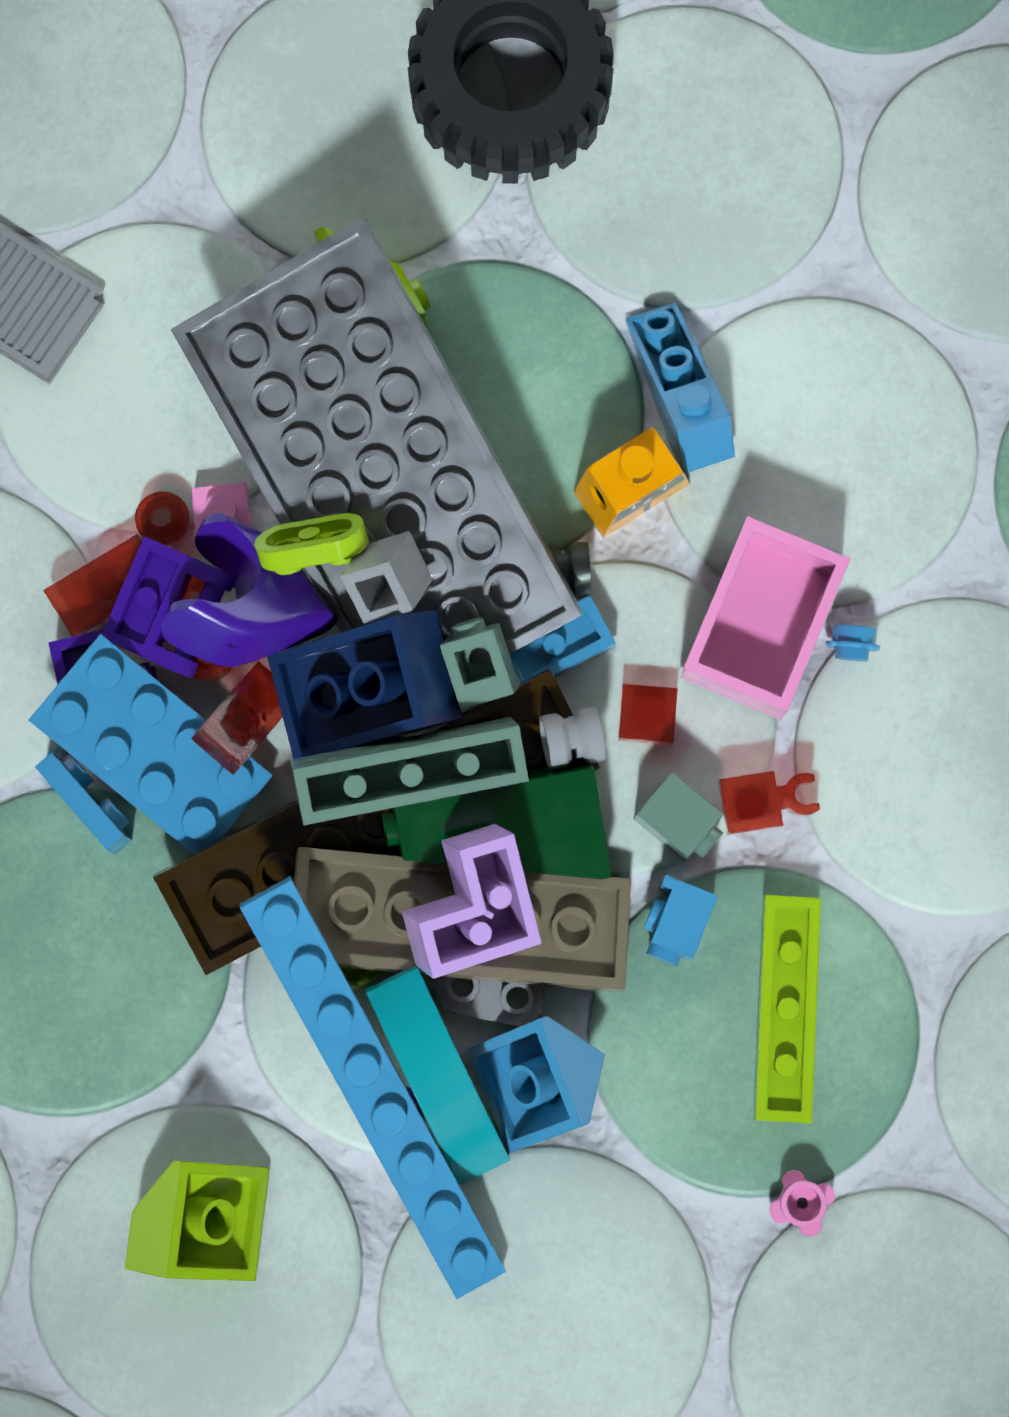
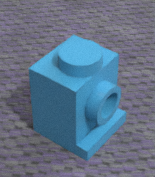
M665 875L660 883L659 890L668 893L667 899L663 901L655 898L644 929L653 932L646 954L677 966L680 958L689 961L694 959L718 895Z

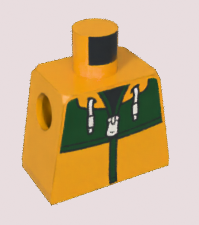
M652 427L590 465L577 485L574 495L602 538L688 486L690 482L655 428ZM597 491L601 493L605 504L599 498Z

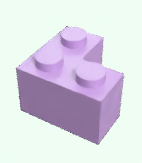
M493 824L441 840L455 895L402 911L416 966L434 979L542 944L514 834Z

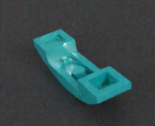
M415 965L365 989L401 1069L459 1184L461 1185L510 1161L508 1153L481 1101L418 967Z

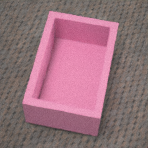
M747 516L682 670L680 679L782 720L791 705L851 558Z

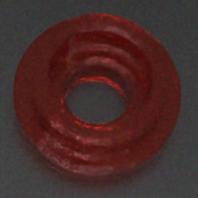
M159 491L149 494L139 503L135 513V524L143 538L147 537L165 546H169L181 540L187 533L190 525V513L186 504L179 496L171 492ZM160 509H167L171 512V520L165 526H156L152 522L154 513Z

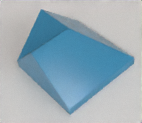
M542 1017L467 1048L508 1154L590 1123L605 1054L550 1017Z

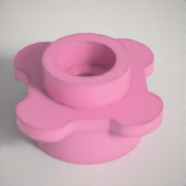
M798 1170L788 1171L782 1177L783 1189L778 1200L770 1204V1216L777 1223L789 1222L799 1227L801 1233L805 1236H815L822 1230L821 1219L825 1215L827 1206L834 1202V1191L826 1183L817 1185L806 1180L803 1173ZM799 1198L807 1200V1206L803 1209L797 1206Z

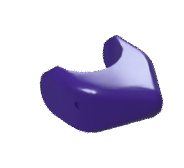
M215 513L208 515L202 521L194 542L198 552L215 567L237 577L233 586L236 589V600L231 602H210L198 598L176 601L168 607L160 629L163 637L176 648L219 666L235 667L257 661L323 635L334 627L337 617L303 569L293 574L279 575L275 571H268L262 568L254 545L256 538L262 532L225 514Z

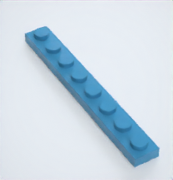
M288 877L240 903L243 915L455 1298L458 1299L505 1273L506 1270L292 878Z

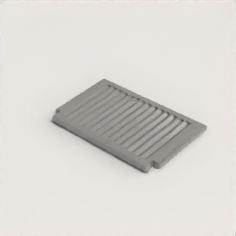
M0 222V354L50 385L102 309L103 304L96 299L103 293L104 287Z

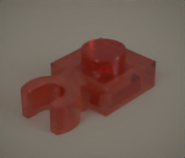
M774 771L719 779L718 787L727 836L780 828L783 826L781 811L788 810L800 817L815 814L820 810L819 803L801 804L795 796V790L798 786L809 785L815 782L814 774H797L783 786L776 785Z

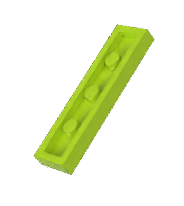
M779 895L763 896L754 1120L812 1124L821 898Z

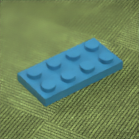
M99 634L28 719V721L193 854L219 841L273 776L101 634Z

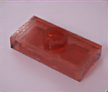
M138 534L43 590L71 636L84 634L109 618L142 543Z
M258 661L191 738L192 741L232 775L237 772L283 718L271 671Z

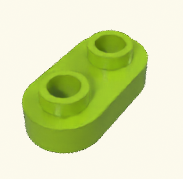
M343 513L274 526L261 533L256 538L254 545L262 568L268 571H275L279 575H289L300 571L304 567L330 563L331 565L340 566L349 564L354 556L361 553L367 547L369 539L363 519L356 514Z

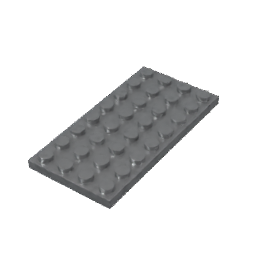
M360 218L170 329L280 525L336 514L351 513L359 515L363 519L369 543L410 531L433 580L414 610L403 614L436 610L443 641L446 638L453 637L452 626L470 619L483 617L486 626L499 623L509 654L583 614L573 592L366 218ZM326 563L304 567L317 590L336 613V625L340 632L364 625L340 578L348 564L335 566ZM473 649L472 659L477 665L487 666L490 664L491 657L486 649Z

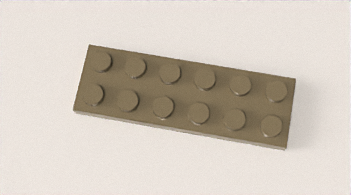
M299 847L296 852L294 884L341 968L400 973L416 965L402 911L455 895L448 865L405 861L399 856ZM524 872L542 944L442 976L610 992L624 991L626 985L631 879L612 877L600 880ZM418 967L421 975H428Z

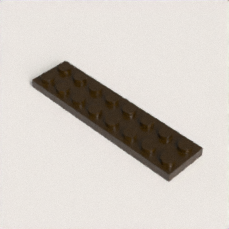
M547 668L520 682L521 685L514 694L478 704L463 712V719L438 725L425 733L511 717L520 727L528 771L547 767L540 736L539 717L557 713L563 718H568V716H573V713L551 670ZM598 762L590 764L594 767V770L600 768ZM297 799L154 874V881L205 975L261 947L239 904L288 877H291L294 882L296 852L299 847L401 857L397 845L388 847L385 838L382 813L391 812V808L303 825Z

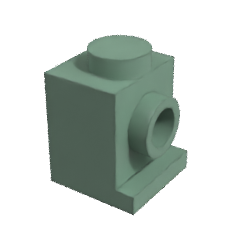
M478 617L452 626L453 637L446 638L441 643L440 648L460 710L514 694L521 683L518 674H515L500 624L496 623L486 626L483 617ZM473 649H486L491 657L490 664L487 666L477 665L472 659Z

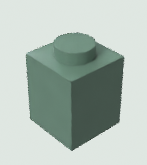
M671 772L636 814L634 820L685 862L693 851L703 858L716 843L723 832L715 825L724 814L676 774Z

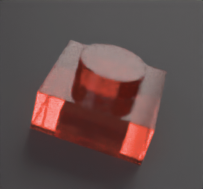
M623 684L618 741L673 745L678 688Z

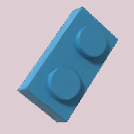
M591 595L578 601L583 611L580 617L509 654L515 674H518L520 682L547 668L551 670L554 678L616 647V642Z
M51 752L35 766L107 851L116 855L132 841L123 830L130 823L129 820L109 798H106L101 804L87 789L94 780L73 757L64 762L60 757Z

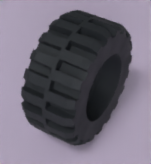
M433 0V10L430 8L422 9L415 22L417 34L410 37L408 47L409 67L407 69L412 109L417 123L423 125L424 137L433 149L441 147L444 149V159L456 169L461 168L464 162L471 165V176L487 181L489 173L492 172L502 174L503 184H518V174L531 172L533 181L549 177L550 165L557 163L559 168L565 169L576 161L578 148L588 150L597 138V126L604 124L609 110L614 71L612 68L614 55L611 37L605 35L606 22L599 9L593 8L588 10L589 0ZM519 38L536 43L555 58L561 68V81L555 92L540 104L520 111H501L479 103L467 93L460 81V69L465 60L482 45L497 39Z

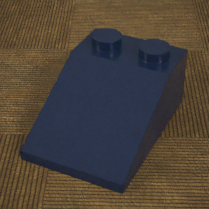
M436 610L395 615L267 656L293 759L363 746L463 719L462 711L460 710L440 648L443 637Z

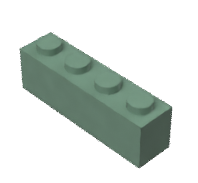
M511 717L290 760L303 825L529 781L520 727Z

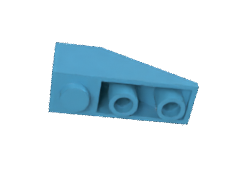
M674 302L626 318V325L666 436L684 474L735 457L730 413L677 303Z

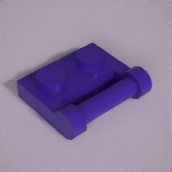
M144 537L101 635L116 646L193 679L200 664L195 661L196 656L178 648L173 652L162 647L165 638L160 628L164 615L172 603L183 599L192 576L205 581L198 598L210 602H221L225 590L231 592L237 577Z

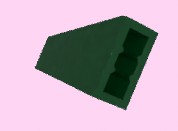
M583 760L571 762L567 768L549 771L548 767L528 770L529 781L395 807L391 808V812L382 813L387 846L397 845L398 851L405 861L447 865L441 840L496 824L514 834L523 872L600 880L612 878L594 767Z

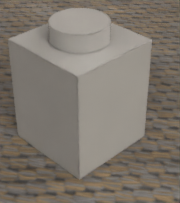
M410 531L368 543L361 553L352 558L340 575L364 625L413 611L433 580Z

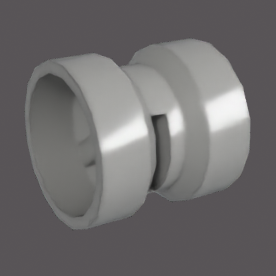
M595 706L580 708L573 716H568V718H563L557 713L539 717L541 742L549 771L567 768L571 760L574 759L576 761L583 760L587 764L605 761L604 734L599 713Z

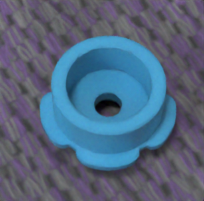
M833 625L831 641H826L827 647L836 649L835 659L867 662L869 651L875 652L880 650V645L875 644L877 629L871 627Z

